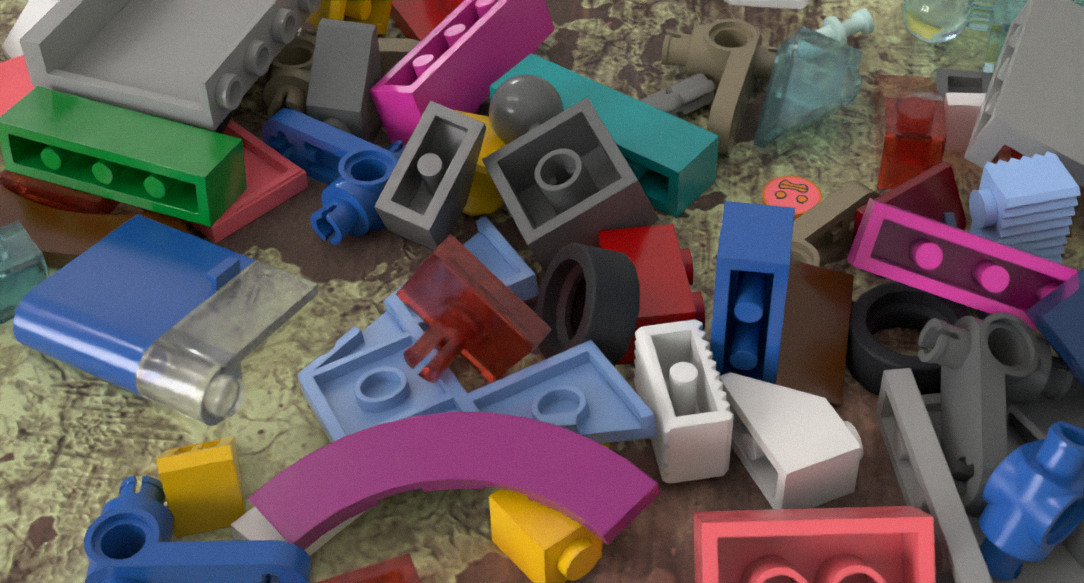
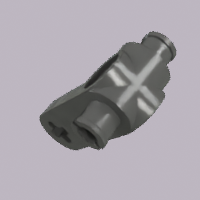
M1004 312L993 313L983 320L972 316H964L954 325L933 318L924 326L918 341V346L933 349L932 351L921 349L918 352L919 359L925 363L941 365V449L967 516L979 519L988 504L983 500L984 488L992 473L1008 456L1006 399L1027 404L1035 400L1039 395H1043L1047 399L1058 401L1068 393L1074 377L1072 373L1057 370L1059 368L1069 371L1059 356L1052 355L1050 345L1045 339L1035 336L1028 325L1018 317Z

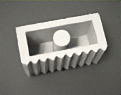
M693 319L640 327L635 331L637 340L634 342L636 346L634 351L636 359L634 363L636 368L634 369L635 378L633 380L637 394L655 415L658 436L650 439L662 480L671 484L724 476L729 470L734 414L730 412V403L726 402L727 393L723 391V382L719 381L720 372L716 371V362L712 360L713 352L709 351L710 342L706 341L703 323Z

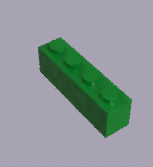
M40 86L34 88L0 117V145L7 171L209 227L247 189L243 141L240 138Z

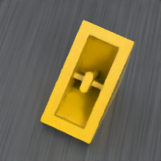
M235 436L166 449L156 459L167 504L174 517V529L177 537L231 527L233 522L246 513Z

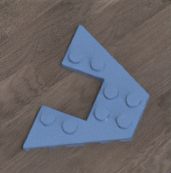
M486 216L476 222L478 233L453 254L440 252L432 259L431 265L426 271L412 276L384 300L386 312L363 332L356 326L352 327L336 341L334 348L330 352L317 357L297 374L302 392L330 443L378 424L417 415L446 412H492L527 417L563 427L600 444L649 439L658 436L654 413L592 340L467 394L431 341L439 337L452 335L464 326L495 313L508 311L518 303L539 295L535 273Z

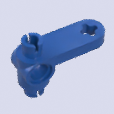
M290 108L281 109L262 125L261 134L264 143L306 171L308 177L328 185L321 195L323 207L316 210L310 218L314 231L322 240L326 242L330 237V244L337 245L347 234L363 236L369 230L386 228L374 206L406 147L405 145L403 148V141H395L387 150Z
M1058 421L1057 424L1053 423L1045 439L1018 447L992 473L983 491V500L988 504L979 517V525L986 537L982 544L979 545L989 574L1003 581H1012L1013 578L1017 579L1026 561H1044L1051 550L1070 536L1083 521L1084 428L1081 429L1063 421Z
M136 476L124 479L119 489L120 497L110 500L103 506L101 515L89 526L84 537V549L89 560L85 583L311 582L312 560L302 548L288 542L278 540L170 542L174 517L170 510L163 505L166 497L162 483L150 476L142 477L139 493H135L137 486Z

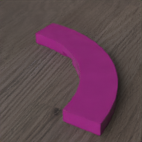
M446 412L417 415L386 422L344 436L308 454L278 473L248 497V500L288 543L305 550L321 536L344 521L380 505L381 499L394 494L420 488L424 492L450 489L485 490L487 486L527 495L529 500L557 510L583 525L608 545L661 492L658 483L629 460L600 443L563 427L527 417L492 412Z

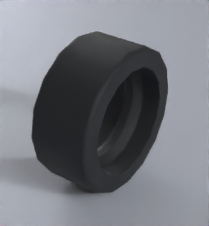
M571 243L559 250L547 268L540 286L536 306L537 340L539 349L545 359L589 340L593 341L614 367L626 354L635 333L639 315L640 284L635 265L625 253L578 243Z
M900 282L879 284L861 294L851 308L846 365L857 382L866 390L878 396L883 371L911 368L921 395L941 393V365L925 363L918 356L902 355L887 349L875 340L872 335L880 330L896 327L916 329L922 332L926 323L933 318L954 325L960 318L971 315L963 304Z

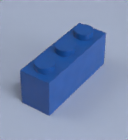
M725 201L716 263L710 351L713 352L712 360L716 362V371L720 372L719 376L731 372L776 384L795 213V208L731 201Z

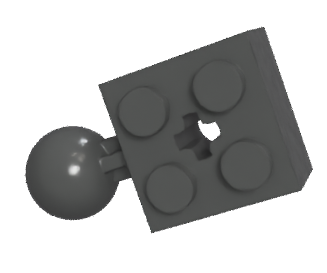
M519 75L508 79L498 87L490 102L489 119L493 131L506 145L483 158L482 161L526 244L545 272L559 250L571 243L599 248V231L645 227L659 221L638 179L588 97L564 111L563 101L556 88L541 77Z

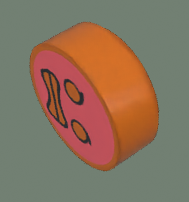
M780 176L766 183L762 190L761 204L795 208V220L821 202L822 193L815 183L806 178Z

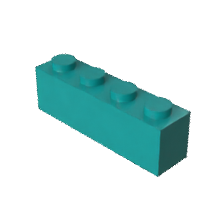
M529 54L490 85V102L495 91L502 83L519 75L541 77L552 84L561 96L564 111L588 97L638 179L652 207L675 218H678L716 181L719 135L537 55Z

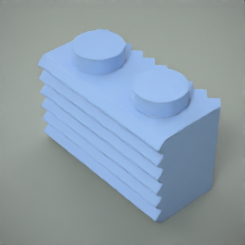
M1048 151L1044 156L1035 153L1032 158L1023 155L1020 160L1011 157L1009 162L999 159L997 164L987 161L983 169L980 187L978 190H973L969 197V210L972 218L970 232L1060 263L1062 262L1061 254L1065 253L1063 244H1067L1066 235L1070 234L1068 225H1073L1071 216L1075 215L1074 206L1078 205L1076 196H1080L1079 186L1057 155Z

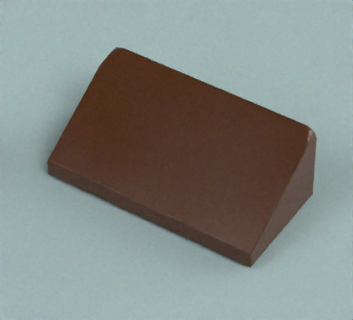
M790 261L776 385L824 397L831 406L841 407L854 275L802 262Z

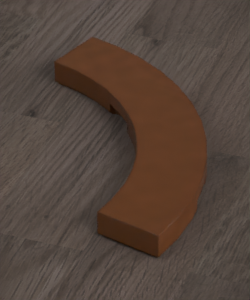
M0 184V248L3 255L42 266L62 268L137 214L187 234L189 233L184 219L155 211L111 215L63 211L27 200Z

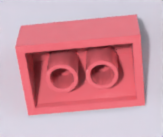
M914 506L693 512L695 583H935L934 518Z

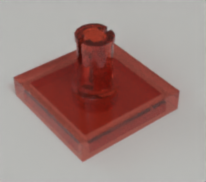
M451 234L431 253L395 294L430 326L412 346H409L404 351L403 356L406 363L413 370L433 348L437 349V354L418 373L421 378L431 383L438 382L443 372L459 355L486 380L493 383L533 351L552 330L549 325Z

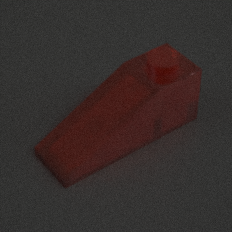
M875 74L874 106L877 189L892 190L942 162L947 139L944 100L931 77Z

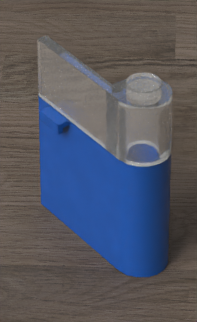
M137 214L31 289L23 297L16 309L13 319V333L16 340L22 345L202 424L215 426L225 418L233 416L243 401L245 387L242 382L241 361L317 296L318 284Z

